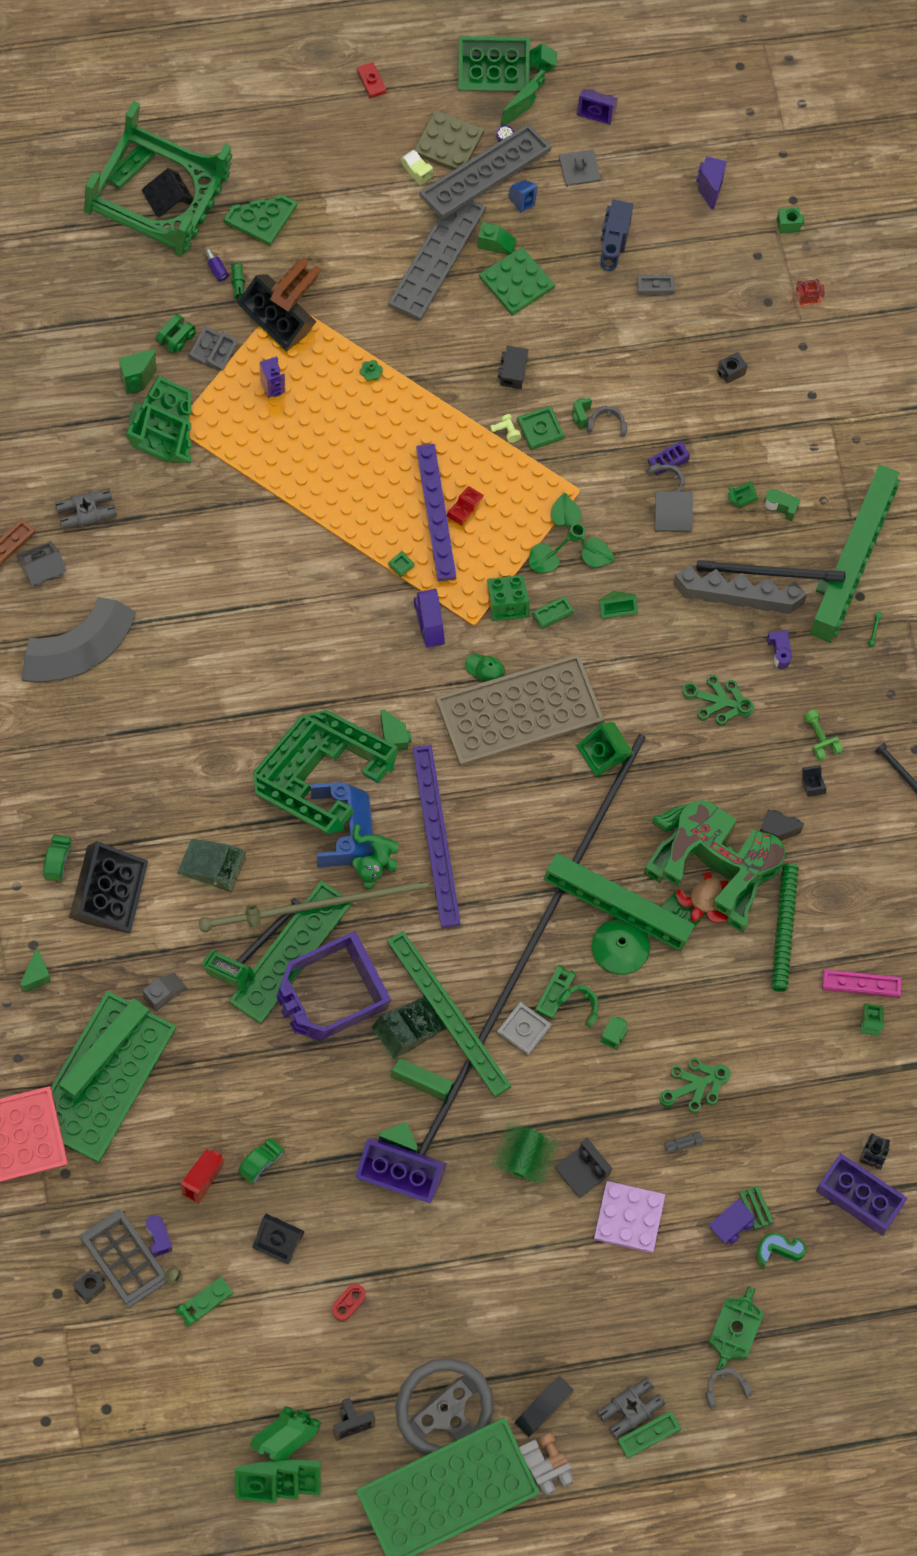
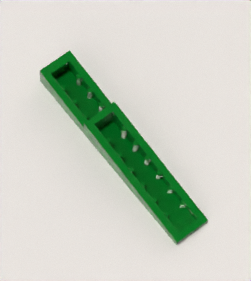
M133 998L59 1083L60 1089L76 1100L95 1075L103 1070L150 1010Z

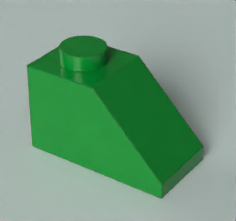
M482 222L477 248L506 255L513 253L516 238L499 225Z
M381 710L380 719L383 739L398 746V751L408 750V743L412 741L411 732L407 731L406 724L386 710Z

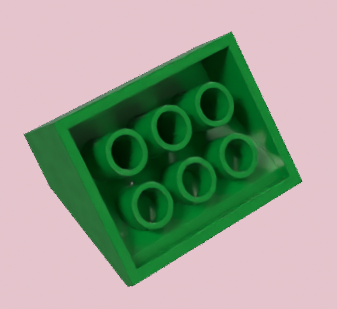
M459 36L458 90L521 91L529 83L530 37Z

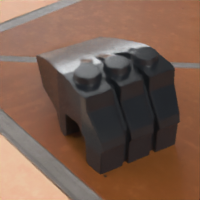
M871 1133L859 1161L865 1164L868 1162V1165L872 1167L875 1165V1168L881 1170L889 1152L890 1140Z

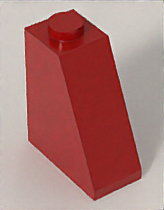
M208 1149L203 1152L180 1183L183 1196L197 1204L201 1202L224 1165V1159L219 1152L215 1150L209 1151Z

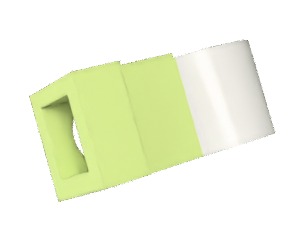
M412 150L401 157L402 165L420 186L433 178V167L429 163L426 164L416 151Z

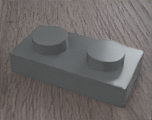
M638 275L637 277L638 295L674 294L675 292L674 275Z

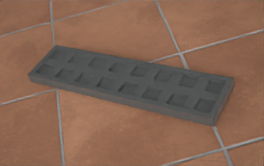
M472 200L444 219L438 218L388 302V307L416 320H422L485 213L486 206Z

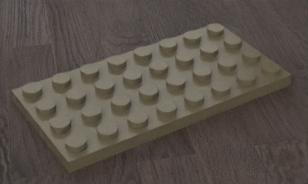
M579 654L443 694L435 699L460 767L604 723L603 715Z

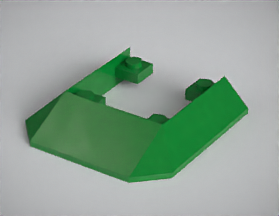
M328 710L300 716L254 770L255 794L326 834L344 831L343 825L354 813L353 808L337 800L327 812L306 801L304 798L311 791V787L304 780L325 756L336 761L346 749L369 761L362 773L365 777L379 783L387 772H393L399 748Z

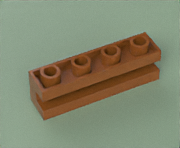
M304 257L300 262L296 261L292 268H289L285 276L283 275L279 282L274 285L271 290L273 295L270 300L289 311L313 285L322 269L315 265L311 271L308 270L306 267L310 261Z

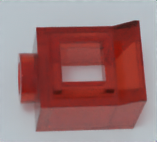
M819 279L797 282L796 293L801 294L799 305L821 302L825 289L824 285L819 283Z

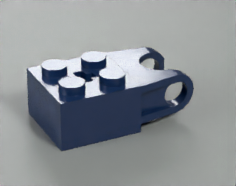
M612 199L611 206H607L601 236L603 246L600 266L603 270H615L618 265L620 252L624 253L634 203ZM606 259H611L614 262V264L612 266H606L604 264V261Z

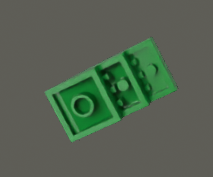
M276 1460L235 1467L234 1470L235 1499L276 1504L278 1497L298 1500L299 1494L321 1495V1461Z

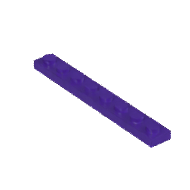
M435 444L416 446L437 581L456 580Z

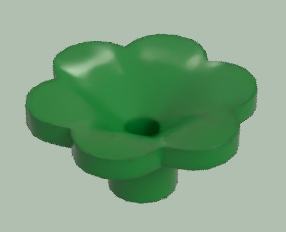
M375 360L365 361L362 363L360 374L367 381L378 380L383 368Z

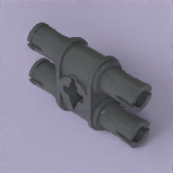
M110 489L94 493L89 491V493L77 496L72 495L70 499L56 501L57 513L73 509L76 511L74 515L60 518L62 529L77 525L83 527V525L95 522L100 523L101 519L117 516L114 504L103 508L96 507L97 503L112 500Z
M645 1377L633 1387H626L625 1391L616 1397H612L609 1404L596 1411L599 1418L602 1417L601 1420L603 1422H606L607 1419L617 1412L622 1414L623 1419L609 1428L610 1433L614 1434L613 1437L615 1439L629 1429L635 1430L636 1426L647 1418L650 1419L653 1412L666 1405L665 1400L661 1399L662 1396L659 1393L646 1403L641 1402L640 1396L654 1388L652 1382H649L650 1379L648 1377ZM628 1404L630 1406L635 1405V1410L633 1411L632 1409H630L628 1411Z

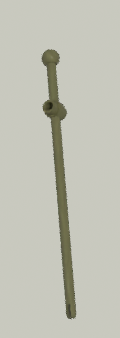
M423 881L262 911L258 909L257 905H249L246 907L247 911L245 914L212 920L208 917H202L198 921L199 928L202 932H208L212 927L245 921L249 923L250 927H258L262 918L429 888L430 885L429 882Z

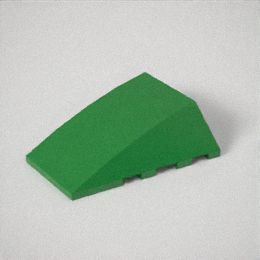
M158 376L125 434L132 447L164 462L191 463V440H189V431L191 430V422H189L191 390Z

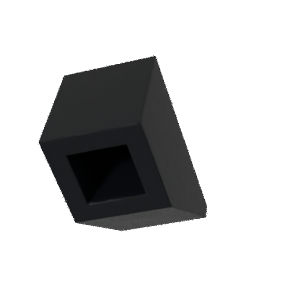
M768 809L760 831L772 834L782 841L800 834L804 823L798 818L787 817L780 811Z

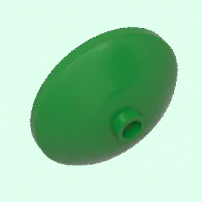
M619 919L609 920L602 924L596 930L592 940V954L598 965L605 971L616 975H627L639 970L646 963L650 952V941L647 934ZM624 940L625 944L622 945L618 941Z

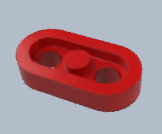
M350 1285L332 1306V1314L335 1319L339 1321L348 1320L364 1302L366 1292L361 1285ZM358 1293L359 1298H352V1294ZM340 1308H344L346 1312L344 1314H340L338 1310Z

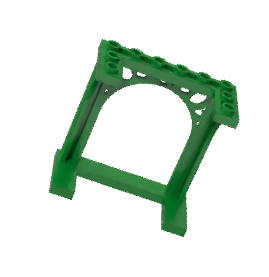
M133 101L125 116L124 134L101 175L93 172L86 184L84 212L91 215L92 211L172 247L176 249L175 255L182 258L184 252L189 251L192 238L197 237L200 223L204 224L207 210L212 209L215 202L213 200L216 195L219 196L221 193L223 181L226 182L229 178V170L232 164L230 161L233 156L231 154L232 146L225 143L221 152L213 155L199 154L138 127L140 103ZM131 142L179 164L189 173L194 183L195 196L192 204L183 214L169 220H152L101 197ZM194 171H197L198 173L201 172V173L198 174V175H195V174H194ZM208 178L210 183L201 185L198 183V180ZM200 190H205L203 194L199 193ZM177 222L181 223L179 228L175 230L174 224ZM169 225L170 231L168 230V228H165L164 226Z

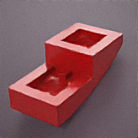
M468 486L461 493L458 501L447 512V517L462 526L479 505L484 495Z

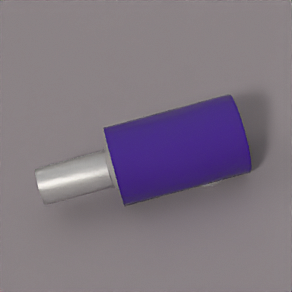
M210 249L206 250L205 253L209 259L207 264L216 280L223 282L228 279L229 274L220 258L215 257Z

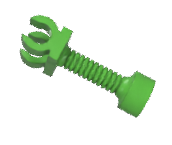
M815 709L804 714L803 717L806 723L812 724L821 742L814 745L812 749L817 761L825 759L826 754L823 749L830 746L835 755L842 753L843 747L838 737L827 740L818 722L820 718L818 711Z

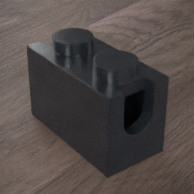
M507 345L506 352H502L500 363H504L503 368H499L498 379H501L500 386L522 390L528 349Z

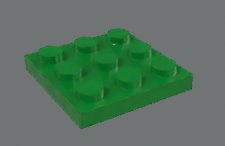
M520 247L479 274L481 281L511 316L555 288L552 280L523 247Z

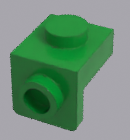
M580 398L573 402L572 419L574 423H577L579 429L586 428L587 416L585 411L591 409V398Z
M752 481L735 489L732 486L728 487V499L731 504L734 503L738 508L759 500Z

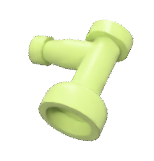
M510 414L504 415L501 418L502 422L490 425L492 432L507 428L508 434L506 437L509 443L517 442L522 437L520 431L515 430Z

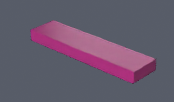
M824 969L822 990L900 998L902 977Z

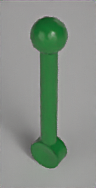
M880 611L875 613L876 620L871 640L868 641V645L871 647L875 645L879 620L883 615Z

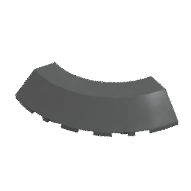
M97 597L96 604L89 616L73 630L52 638H29L24 658L22 681H61L64 678L88 672L90 668L104 662L121 645L122 640L128 634L133 624L136 612L117 600Z

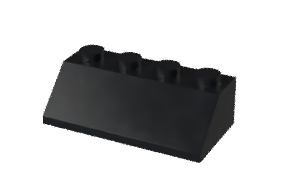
M268 274L256 275L237 304L285 351H288L308 335L316 321L297 302L287 311L270 300L273 295L271 290L276 282Z

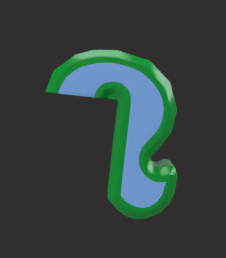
M58 834L52 836L51 845L47 849L43 867V877L46 880L63 881L65 862L72 847L71 837Z
M273 1138L267 1139L262 1146L256 1147L246 1156L238 1168V1173L249 1184L256 1183L261 1175L260 1173L282 1157L284 1148Z
M771 1232L764 1236L759 1243L756 1251V1260L758 1265L764 1269L770 1253L774 1252L797 1262L804 1257L806 1245L798 1238H794L792 1243H790L784 1235Z

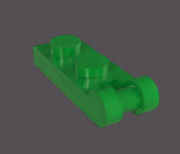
M558 965L535 1012L553 1020L561 1005L558 1002V998L566 989H569L576 976V972L572 970L569 972L563 966ZM562 976L566 978V981L564 982L560 980L559 977Z
M219 1277L185 1304L179 1306L175 1312L178 1316H182L185 1320V1325L190 1327L233 1295V1291L223 1278ZM191 1308L196 1312L193 1315L188 1312Z

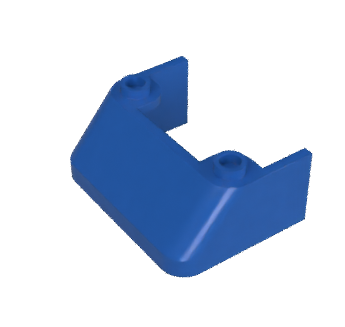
M343 782L311 784V799L333 798L336 801H348V806L354 810V813L349 818L351 836H343L337 840L336 852L317 853V868L352 865V860L356 857L373 855L370 842L358 844L352 837V830L357 824L361 826L360 836L373 835L368 793Z

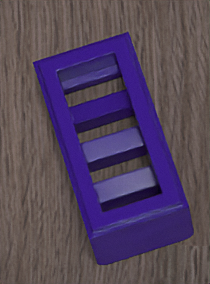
M680 441L649 458L648 462L650 466L657 464L656 461L658 460L661 465L679 466L689 461L690 454L683 442ZM666 457L668 464H666L663 458ZM661 470V471H659V472H657V473H655V474H656V476H657V475H659V474H661V473H664V472H666V471H668V470Z

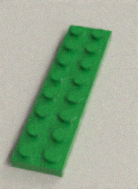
M320 881L304 903L344 895L323 881ZM353 902L296 912L254 967L253 972L256 977L254 979L247 977L244 980L247 990L244 992L238 989L229 1000V1003L261 1025L278 1003L276 996L288 962L321 947L353 905ZM305 967L289 974L288 980L291 985Z

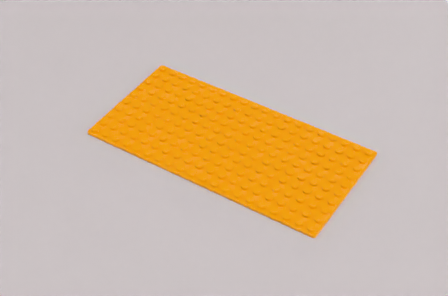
M313 316L311 317L316 323L308 335L288 351H285L259 325L225 365L223 371L221 370L192 404L191 414L189 415V422H191L189 439L396 576L398 575L388 566V562L403 551L415 564V567L403 575L401 579L419 591L436 588L440 605L470 625L476 626L491 607L487 579L515 576L529 559L531 549L535 545L540 544L555 524L551 519V509L555 501L564 493H567L570 499L574 501L579 495V488ZM277 357L280 374H285V393L278 397L268 398L260 381V362ZM375 360L378 362V365L382 366L383 371L380 373L381 376L378 380L367 381L360 374L362 363ZM435 444L446 516L447 512L458 501L459 496L468 486L484 495L479 505L462 526L447 517L456 580L437 581L416 446Z

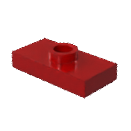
M374 62L357 67V72L370 99L386 94L387 90Z

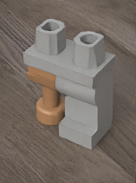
M553 1433L547 1434L538 1440L542 1448L546 1447L549 1458L545 1460L536 1440L519 1447L538 1489L541 1488L546 1496L556 1492L553 1481L557 1479L560 1480L563 1488L573 1484L572 1468L566 1457L561 1453L559 1454L554 1446L555 1438Z

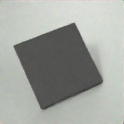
M594 149L559 154L566 186L601 181Z

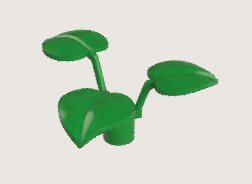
M564 493L553 504L551 519L557 526L565 525L566 528H570L567 532V538L554 551L547 544L540 543L535 545L529 553L528 566L538 573L554 571L560 563L559 558L555 554L569 540L571 542L581 540V546L585 548L581 552V557L584 563L590 567H602L612 563L615 559L609 547L598 538L590 537L585 545V536H583L585 534V527L578 523L581 519V511L567 493Z

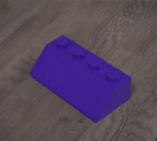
M372 1137L366 1141L355 1178L431 1203L442 1181L447 1163Z

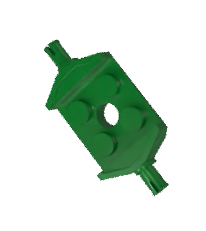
M751 1286L747 1287L743 1298H728L724 1302L708 1343L720 1355L717 1370H720L721 1365L722 1369L726 1368L729 1360L747 1359L764 1315L752 1303V1297L756 1289L752 1288L751 1290ZM735 1322L740 1323L742 1331L734 1332L731 1325Z

